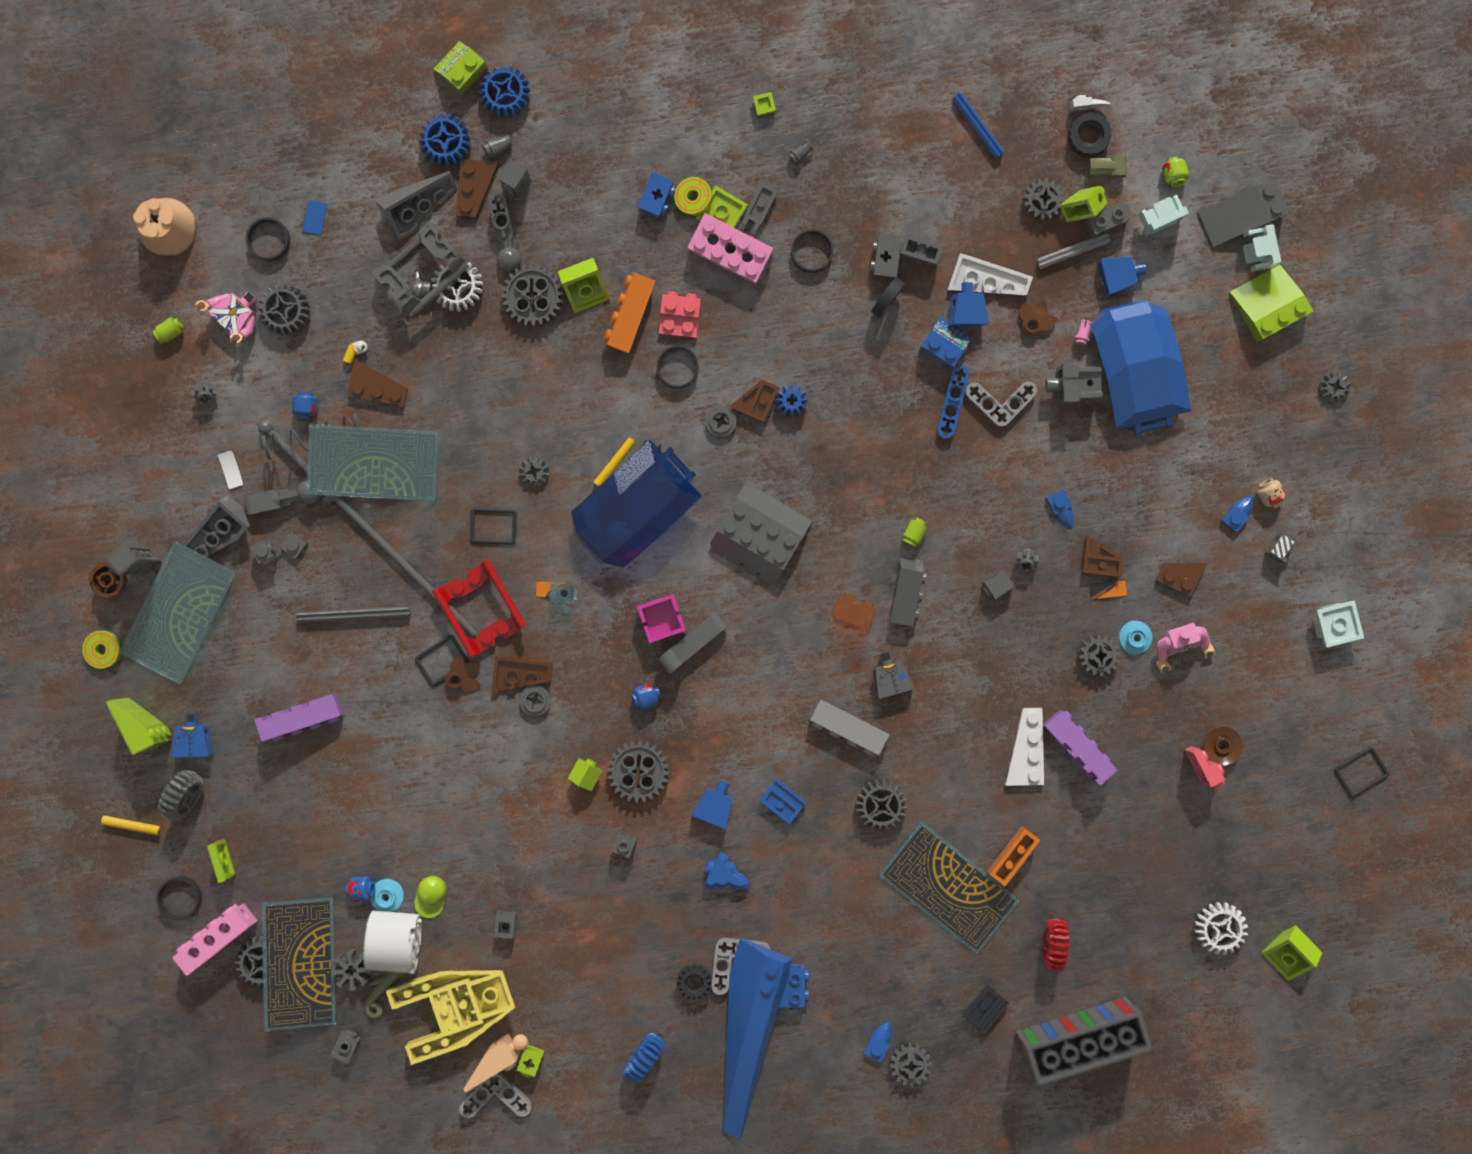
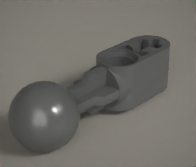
M494 193L489 198V207L496 238L500 241L502 249L498 253L497 263L502 270L513 272L516 268L520 267L522 259L520 253L512 246L511 239L514 235L509 201L503 194ZM497 198L503 200V203H500V209L505 211V213L500 212L499 206L495 204L498 201ZM501 216H505L507 219V223L503 227L498 225V219Z
M305 480L295 490H288L287 488L282 490L274 489L244 496L247 515L253 516L280 510L298 500L305 504H314L321 498L322 491L310 490V480Z

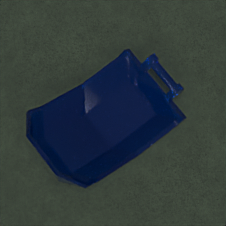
M648 440L620 468L571 511L573 535L599 563L624 568L702 497L690 483L697 474L693 470L690 471L673 452L674 449L671 446L662 453L651 440ZM673 464L685 475V478H684V476L673 466Z

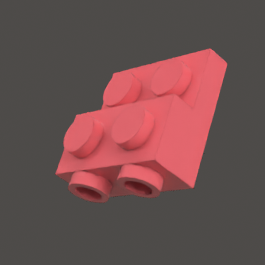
M667 291V295L662 294L659 335L697 339L701 298H697L696 294L687 293L686 297L678 296V293L673 291Z
M1192 746L1185 749L1202 784L1214 788L1225 784V778L1223 777L1225 772L1220 764L1209 761L1204 750L1201 751V749Z

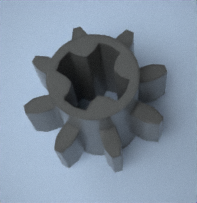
M202 381L194 384L195 390H192L191 393L196 403L207 405L214 402L213 396H216L217 393L212 383Z
M1024 548L1021 552H1017L1015 565H1019L1020 570L1024 572H1030L1033 568H1038L1039 555H1035V550Z

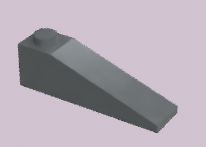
M447 171L392 191L376 200V203L396 238L401 240L415 232L420 227L419 224L426 217L429 218L432 215L431 212L439 204L441 205L457 189L451 172Z

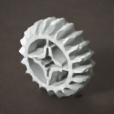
M468 263L469 268L464 272L470 275L472 281L461 280V276H459L445 288L447 291H453L455 300L445 297L443 291L438 295L439 297L436 301L438 303L443 302V308L449 305V310L453 311L456 306L457 311L460 312L462 305L465 310H468V303L474 306L475 303L472 300L474 298L476 300L480 299L476 293H482L483 290L477 287L483 286V282L477 280L481 279L482 276L476 274L478 270L476 267L472 268L471 263ZM440 265L439 267L442 271L438 272L435 270L434 273L438 278L433 277L431 279L437 283L431 285L432 289L450 274L448 267L444 268L443 265ZM458 280L461 287L456 290L453 285ZM472 287L469 294L461 299L463 291Z
M1216 902L1214 908L1212 904H1209V911L1203 908L1202 911L1205 914L1203 916L1198 914L1197 916L1201 921H1195V925L1200 927L1195 929V933L1199 934L1196 937L1197 940L1202 941V947L1207 946V951H1214L1216 955L1220 951L1223 955H1226L1227 949L1230 953H1234L1233 947L1240 949L1238 942H1245L1241 937L1242 935L1247 936V932L1243 931V929L1248 928V925L1243 923L1246 918L1240 916L1242 912L1236 910V907L1233 905L1229 907L1224 902L1221 906L1219 902ZM1225 914L1217 921L1211 920L1216 915ZM1231 918L1235 924L1234 932L1230 929ZM1208 925L1212 927L1211 939H1209L1207 933ZM1214 925L1222 926V927H1223L1226 931H1228V932H1227V933H1226L1225 931H1222V932H1221V931H1220L1216 926H1214ZM1224 937H1230L1228 941L1218 943V941H1221Z

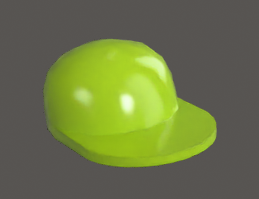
M437 876L426 877L418 886L415 909L422 917L434 918L443 910L447 887L441 878Z

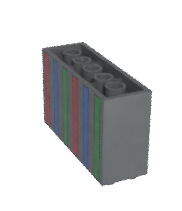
M1126 997L1016 1031L1027 1068L1038 1085L1152 1050L1141 1011Z

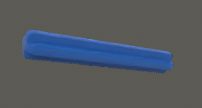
M961 92L953 97L954 103L995 158L1000 157L1004 153L1002 147Z

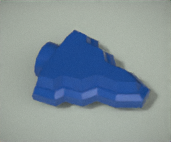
M721 851L715 861L709 860L703 874L708 875L704 887L712 890L716 887L723 890L728 887L744 890L750 884L742 873L736 871V866L729 861V856Z

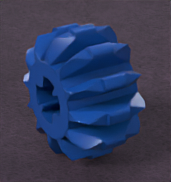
M790 384V391L785 386L782 388L784 393L778 391L777 395L782 399H776L775 402L782 403L777 409L785 408L783 411L784 416L788 411H790V417L794 416V411L799 416L801 415L799 408L806 410V406L801 403H808V399L802 398L806 395L805 391L799 394L800 386L794 391L793 384ZM790 396H793L794 400L797 399L794 405H789L790 402L787 403L786 401L789 400Z

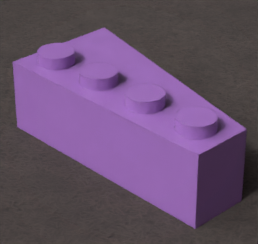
M334 693L254 720L261 741L273 739V742L284 739V734L291 732L293 736L302 733V728L308 726L311 730L320 727V723L328 721V724L339 721V716L344 714L338 695Z
M1058 710L1043 723V727L1093 783L1102 785L1117 769L1111 764L1112 761L1109 757L1098 750L1099 746L1092 739L1089 740L1085 736L1087 734L1080 725L1076 726L1072 722L1074 718L1070 713Z

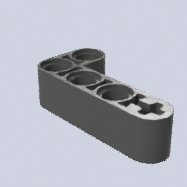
M715 611L657 660L671 674L727 627L726 623Z

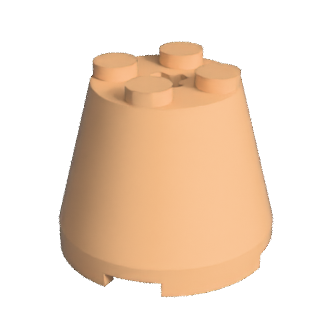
M153 198L143 202L134 213L133 219L141 242L155 254L175 256L187 250L194 241L195 217L191 210L178 200L172 198Z

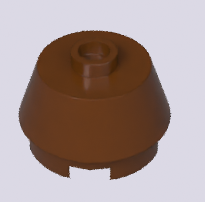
M107 561L97 564L91 570L88 581L92 591L98 597L114 599L125 591L128 577L127 575H116L109 568L110 564Z

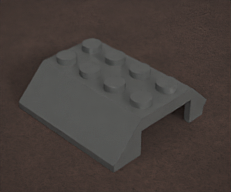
M746 482L710 543L713 546L711 550L720 556H723L724 553L728 554L727 560L737 566L743 563L742 569L756 576L757 572L760 573L759 579L770 585L772 581L777 582L812 521Z

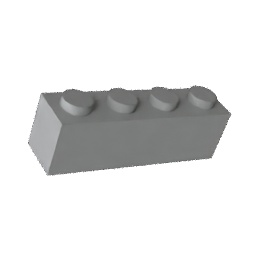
M819 699L810 717V720L813 721V726L821 730L823 727L829 729L830 735L838 739L842 736L847 739L846 743L857 747V745L864 747L863 751L871 756L881 753L889 737L888 733L822 699Z

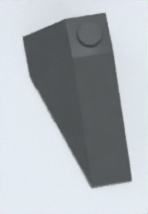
M229 495L222 498L181 547L205 559L235 542L250 526L243 507Z

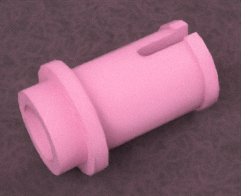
M1080 320L1078 333L1074 337L1076 344L1086 345L1089 342L1088 336L1092 325L1091 321L1087 320L1086 327L1084 328L1085 320Z

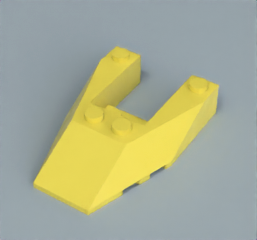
M503 970L440 971L390 986L386 991L392 1010L429 997L440 1030L411 1040L406 1044L405 1048L411 1065L468 1045L477 1036L481 1035L486 1029L515 1008Z

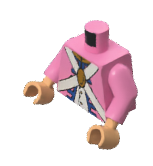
M249 291L241 299L233 293L224 294L206 301L200 300L195 305V308H203L199 312L200 315H204L206 310H209L208 313L231 333L230 343L233 340H237L236 347H240L242 340H245L254 332L256 313L250 306L257 299Z
M1194 623L1165 633L1157 643L1159 660L1156 662V666L1160 672L1163 673L1164 667L1170 671L1171 666L1166 660L1168 656L1201 645L1205 658H1207L1209 652H1212L1215 656L1216 652L1212 644H1210L1207 630L1204 627H1196Z

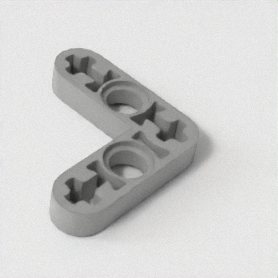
M1025 382L1001 405L978 383H970L965 389V396L997 427L1007 425L1037 393V387L1034 383ZM1024 386L1026 388L1030 386L1032 388V395L1027 394L1023 398L1026 400V402L1024 403L1022 398L1017 396L1016 394L1019 393V395H1022L1025 392ZM970 387L973 389L975 387L978 388L977 394L979 396L985 395L979 403L976 401L979 398L975 394L973 396L969 394L971 392ZM988 399L993 403L991 410L983 408L982 403L984 400ZM1012 399H1016L1020 403V407L1016 410L1011 409L1009 405ZM996 407L999 408L996 411L999 415L1005 414V423L1003 421L999 423L997 421L999 417L995 413L993 416L990 415Z
M721 938L716 943L712 975V990L715 994L723 995L728 991L732 958L735 957L740 939ZM748 940L771 950L766 942ZM723 942H726L727 946L733 947V943H736L735 953H732V949H726V952H722V948H719V945L721 946ZM725 961L728 968L725 971H719L717 969L718 962ZM715 974L727 975V978L723 977L722 983L726 986L722 987V990H718V986H715L719 982V976L715 977Z
M499 1072L492 1076L493 1078L499 1077V1084L494 1083L489 1088L488 1085L492 1081L491 1077L480 1083L460 1105L459 1111L464 1118H472L494 1094L521 1117L527 1116L530 1113L532 1103L507 1077ZM505 1089H512L514 1097L506 1098L504 1096ZM478 1090H485L487 1097L479 1099L476 1094ZM517 1096H519L520 1098L518 1099V1102H515V1104H512V1102L515 1101V1099L517 1098ZM474 1100L476 1103L471 1109L473 1112H466L465 1105L469 1106ZM520 1104H527V1110H519Z

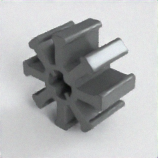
M355 948L346 952L347 958L343 956V953L340 954L334 962L342 967L336 966L331 970L332 976L344 975L336 983L338 987L342 988L346 984V980L349 979V991H354L359 987L358 980L364 986L371 977L363 972L370 973L372 971L366 970L365 965L361 964L364 960V952L356 960ZM351 966H354L353 969L356 968L354 973H352V970H349Z

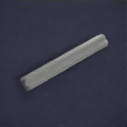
M1104 233L1043 256L1037 260L1038 266L1042 269L1108 244L1110 237L1108 233Z

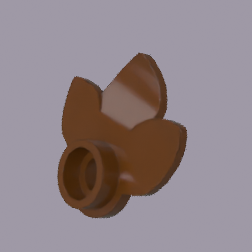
M1044 300L1037 302L1032 307L1027 303H1023L1019 310V316L1023 321V332L1029 336H1035L1040 331L1050 330L1057 321V317L1047 315V305ZM1028 324H1034V330H1030Z
M462 656L455 658L450 664V671L445 676L446 685L452 689L460 688L465 692L478 689L480 683L474 677L480 670V664L476 662L465 663ZM457 676L458 680L452 681L451 678Z

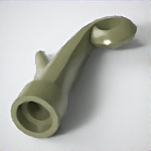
M387 972L383 976L368 982V986L376 985L365 1002L364 1009L369 1018L378 1019L383 1013L382 1006L375 1002V1000L407 973ZM372 1007L377 1009V1013L372 1011Z

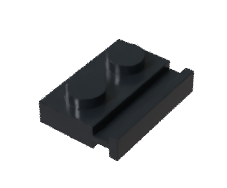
M987 984L963 1015L986 1033L1010 1003Z

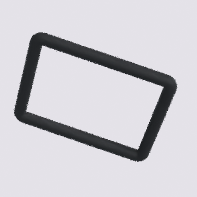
M473 508L471 510L470 541L472 543L514 544L516 541V510ZM475 512L513 513L512 541L474 539Z
M453 635L445 637L415 657L416 663L431 686H436L444 681L446 675L433 682L419 658L449 639H452L466 661L465 663L470 662Z
M1372 746L1359 752L1334 769L1342 785L1352 798L1389 776L1388 770ZM1371 750L1385 774L1352 793L1338 770Z

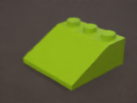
M1281 265L1229 292L1256 342L1313 312L1303 292Z
M129 697L106 702L132 755L150 751L171 740L169 728Z

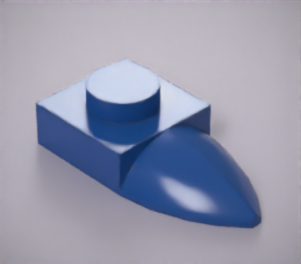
M1063 489L1047 497L1046 500L1057 520L1064 526L1072 528L1074 522L1072 504Z
M1246 497L1236 502L1222 518L1221 521L1235 533L1249 519L1248 516L1253 506V497Z
M890 1022L883 1023L874 1031L864 1050L865 1055L879 1062H882L890 1046L892 1032Z

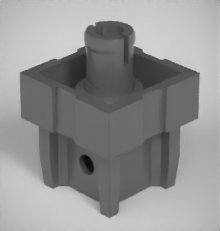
M1063 363L1056 368L1057 378H1046L1045 390L1048 393L1057 392L1058 406H1073L1080 401L1097 400L1098 397L1103 396L1101 391L1102 367H1079V363Z

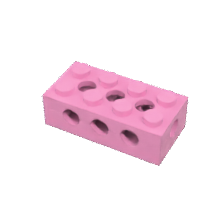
M704 213L687 247L689 251L757 285L774 251V248L706 213ZM712 236L719 238L718 243L715 245L708 243L709 238ZM728 245L736 247V251L732 254L727 253L725 249ZM749 253L753 256V260L751 262H744L742 257Z
M244 903L239 906L235 904L224 911L222 916L206 926L207 928L195 934L191 938L192 941L189 940L176 949L177 954L172 958L187 976L258 920Z

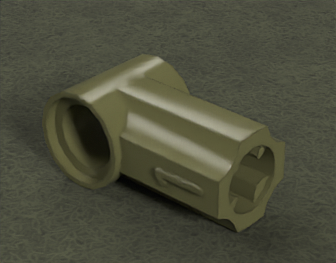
M1119 155L1109 158H1090L1088 174L1089 176H1109L1116 179L1127 177V157Z

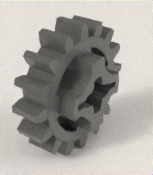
M1039 178L1036 180V184L1031 182L1030 188L1025 190L1028 195L1023 196V200H1027L1023 206L1029 207L1027 214L1033 212V218L1035 219L1038 215L1040 216V221L1045 216L1050 220L1052 214L1056 217L1059 214L1057 210L1061 211L1060 204L1065 201V199L1061 198L1065 192H1059L1061 185L1055 186V180L1049 183L1048 178H1045L1043 182ZM1041 188L1039 193L1033 194L1036 189ZM1043 194L1045 196V199L1047 200L1045 204L1043 202V199H1040L1043 196ZM1049 205H1055L1053 209L1047 211Z
M1096 634L1095 639L1089 636V642H1082L1085 647L1079 648L1082 654L1078 655V658H1083L1080 665H1086L1085 671L1091 670V675H1095L1097 671L1099 676H1103V671L1106 674H1111L1110 668L1116 670L1114 663H1120V660L1116 659L1117 656L1121 655V653L1116 652L1119 645L1113 646L1114 639L1107 641L1108 636L1106 635L1102 639L1099 634ZM1104 644H1106L1111 651H1107L1104 648ZM1093 645L1094 648L1088 652L1089 648ZM1099 652L1103 653V657H1100V659L1096 658V654ZM1111 658L1109 664L1105 666V662ZM1088 660H1092L1093 662H1095L1096 668L1093 667Z
M908 1043L907 1048L902 1044V1050L895 1049L896 1056L891 1055V1060L894 1062L889 1063L890 1068H895L891 1073L892 1075H897V1082L902 1079L904 1086L907 1082L910 1083L911 1087H913L914 1082L921 1085L920 1079L926 1081L925 1074H931L930 1069L927 1068L932 1066V1063L927 1061L930 1059V1056L925 1054V1048L919 1050L918 1044L912 1047L911 1043ZM914 1053L918 1054L923 1060L917 1059ZM910 1061L914 1063L912 1068L908 1067ZM899 1070L905 1071L907 1076L903 1075Z

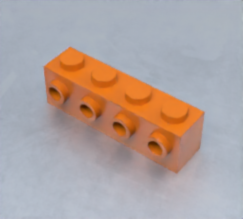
M635 272L631 273L630 276H626L623 284L625 286L624 293H620L617 304H619L617 312H613L610 322H612L611 328L606 330L603 338L605 346L623 353H629L655 280Z

